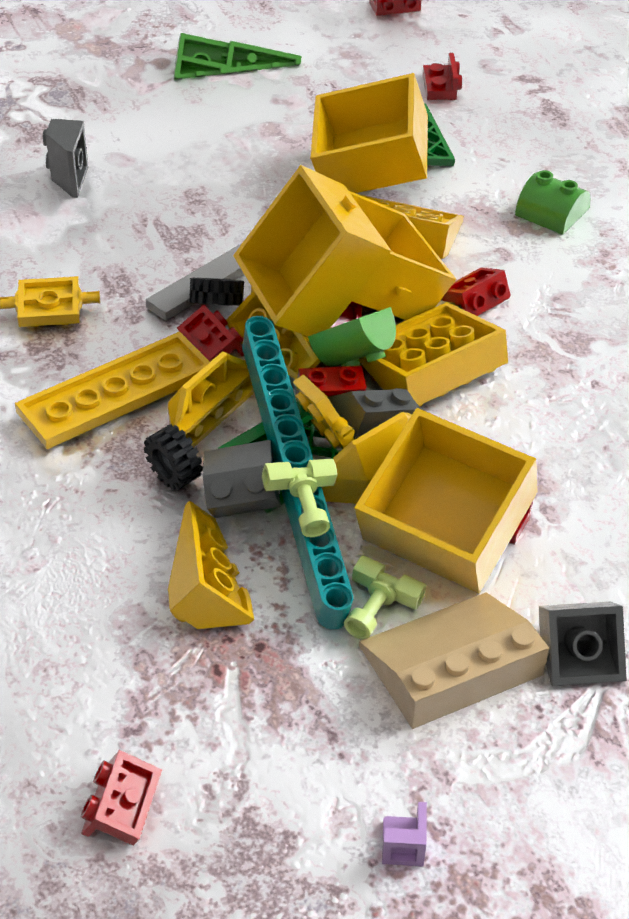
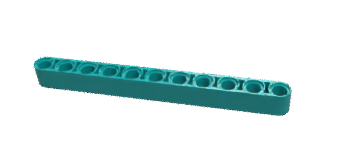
M253 316L245 323L242 350L267 440L272 442L274 463L289 462L292 468L307 467L308 461L313 460V456L274 325L266 317ZM317 487L313 496L317 508L326 511L330 528L326 533L317 537H306L302 534L299 517L304 512L299 497L292 496L289 489L281 490L316 618L324 628L330 630L340 629L344 626V621L350 614L354 599L322 487Z

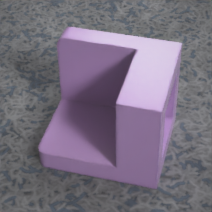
M418 802L416 818L384 817L382 864L424 866L427 841V802Z

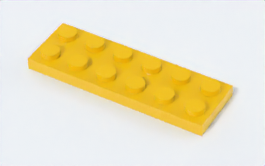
M179 331L15 402L16 413L45 448L50 449L178 391L210 361Z

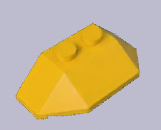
M222 351L187 381L168 402L169 425H176L179 427V431H185L186 438L190 437L193 441L191 444L193 448L254 394L246 361Z
M406 412L397 414L351 441L333 457L338 475L334 486L322 487L326 502L357 504L412 414Z

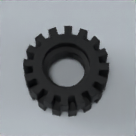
M190 278L189 302L239 306L243 302L244 281Z
M172 424L146 438L144 441L146 446L144 447V453L148 454L146 457L147 462L152 464L150 468L153 473L157 472V478L160 481L164 480V485L167 488L171 487V490L175 491L200 477L203 467L200 465L202 463L201 457L197 456V453H199L197 447L193 448L191 445L193 443L190 437L186 438V432L183 430L179 431V427L176 425L172 426Z

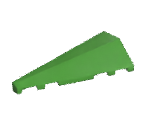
M181 33L175 59L174 79L296 66L301 64L302 56L235 41L227 43Z

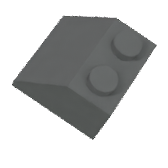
M51 119L48 128L43 131V145L47 146L48 150L46 154V168L50 169L53 182L71 197L78 198L89 167L84 121Z
M400 388L351 391L328 397L339 416L346 419L348 425L354 429V440L401 412L413 414L416 408L421 409L407 389Z
M271 440L204 451L202 476L206 506L214 518L281 507L279 490L266 491L262 480L265 463H274Z
M610 601L539 606L540 636L549 647L546 667L552 686L627 681L622 605Z

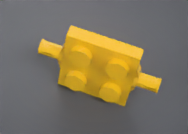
M78 276L18 280V290L15 296L0 297V309H16L19 327L80 323V309L83 304H100V291L82 292L79 287Z
M304 374L293 381V384L299 391L295 398L302 408L310 413L313 417L311 420L312 424L322 437L325 436L334 449L337 446L343 449L354 440V429L348 425L346 419L339 416L328 397Z

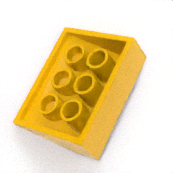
M361 195L404 213L440 259L448 256L463 223V215Z
M445 302L397 324L395 341L389 349L384 350L386 357L369 363L366 357L359 359V362L383 390L407 389L418 406L421 407L424 403L436 397L444 396L449 391L461 385L469 384L472 380L486 373H491L496 368L507 364L506 330Z

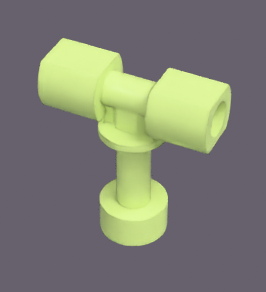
M309 460L307 467L292 468L289 462L265 463L262 472L265 490L289 489L292 496L299 497L304 512L299 517L302 534L306 537H317L329 530L330 523L325 510L317 508L313 493L317 487L334 486L338 475L334 460Z
M362 555L353 568L352 580L367 587L370 598L363 608L352 609L344 621L345 629L357 639L364 640L369 638L377 626L374 616L382 605H390L395 600L416 610L425 597L427 584L405 574L400 579L384 572V564Z

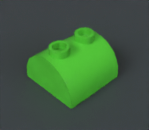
M542 170L534 173L524 185L517 201L515 215L564 235L589 210L591 195L589 191L579 188L575 181H561L554 178L553 173L550 171Z
M391 307L310 335L308 339L314 353L325 365L330 367L340 365L341 367L359 366L360 358L366 357L369 363L386 357L384 350L389 349L393 345L396 337L394 315Z

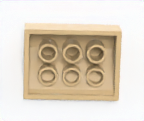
M487 592L359 641V647L412 729L543 676L549 651L548 645L529 620Z

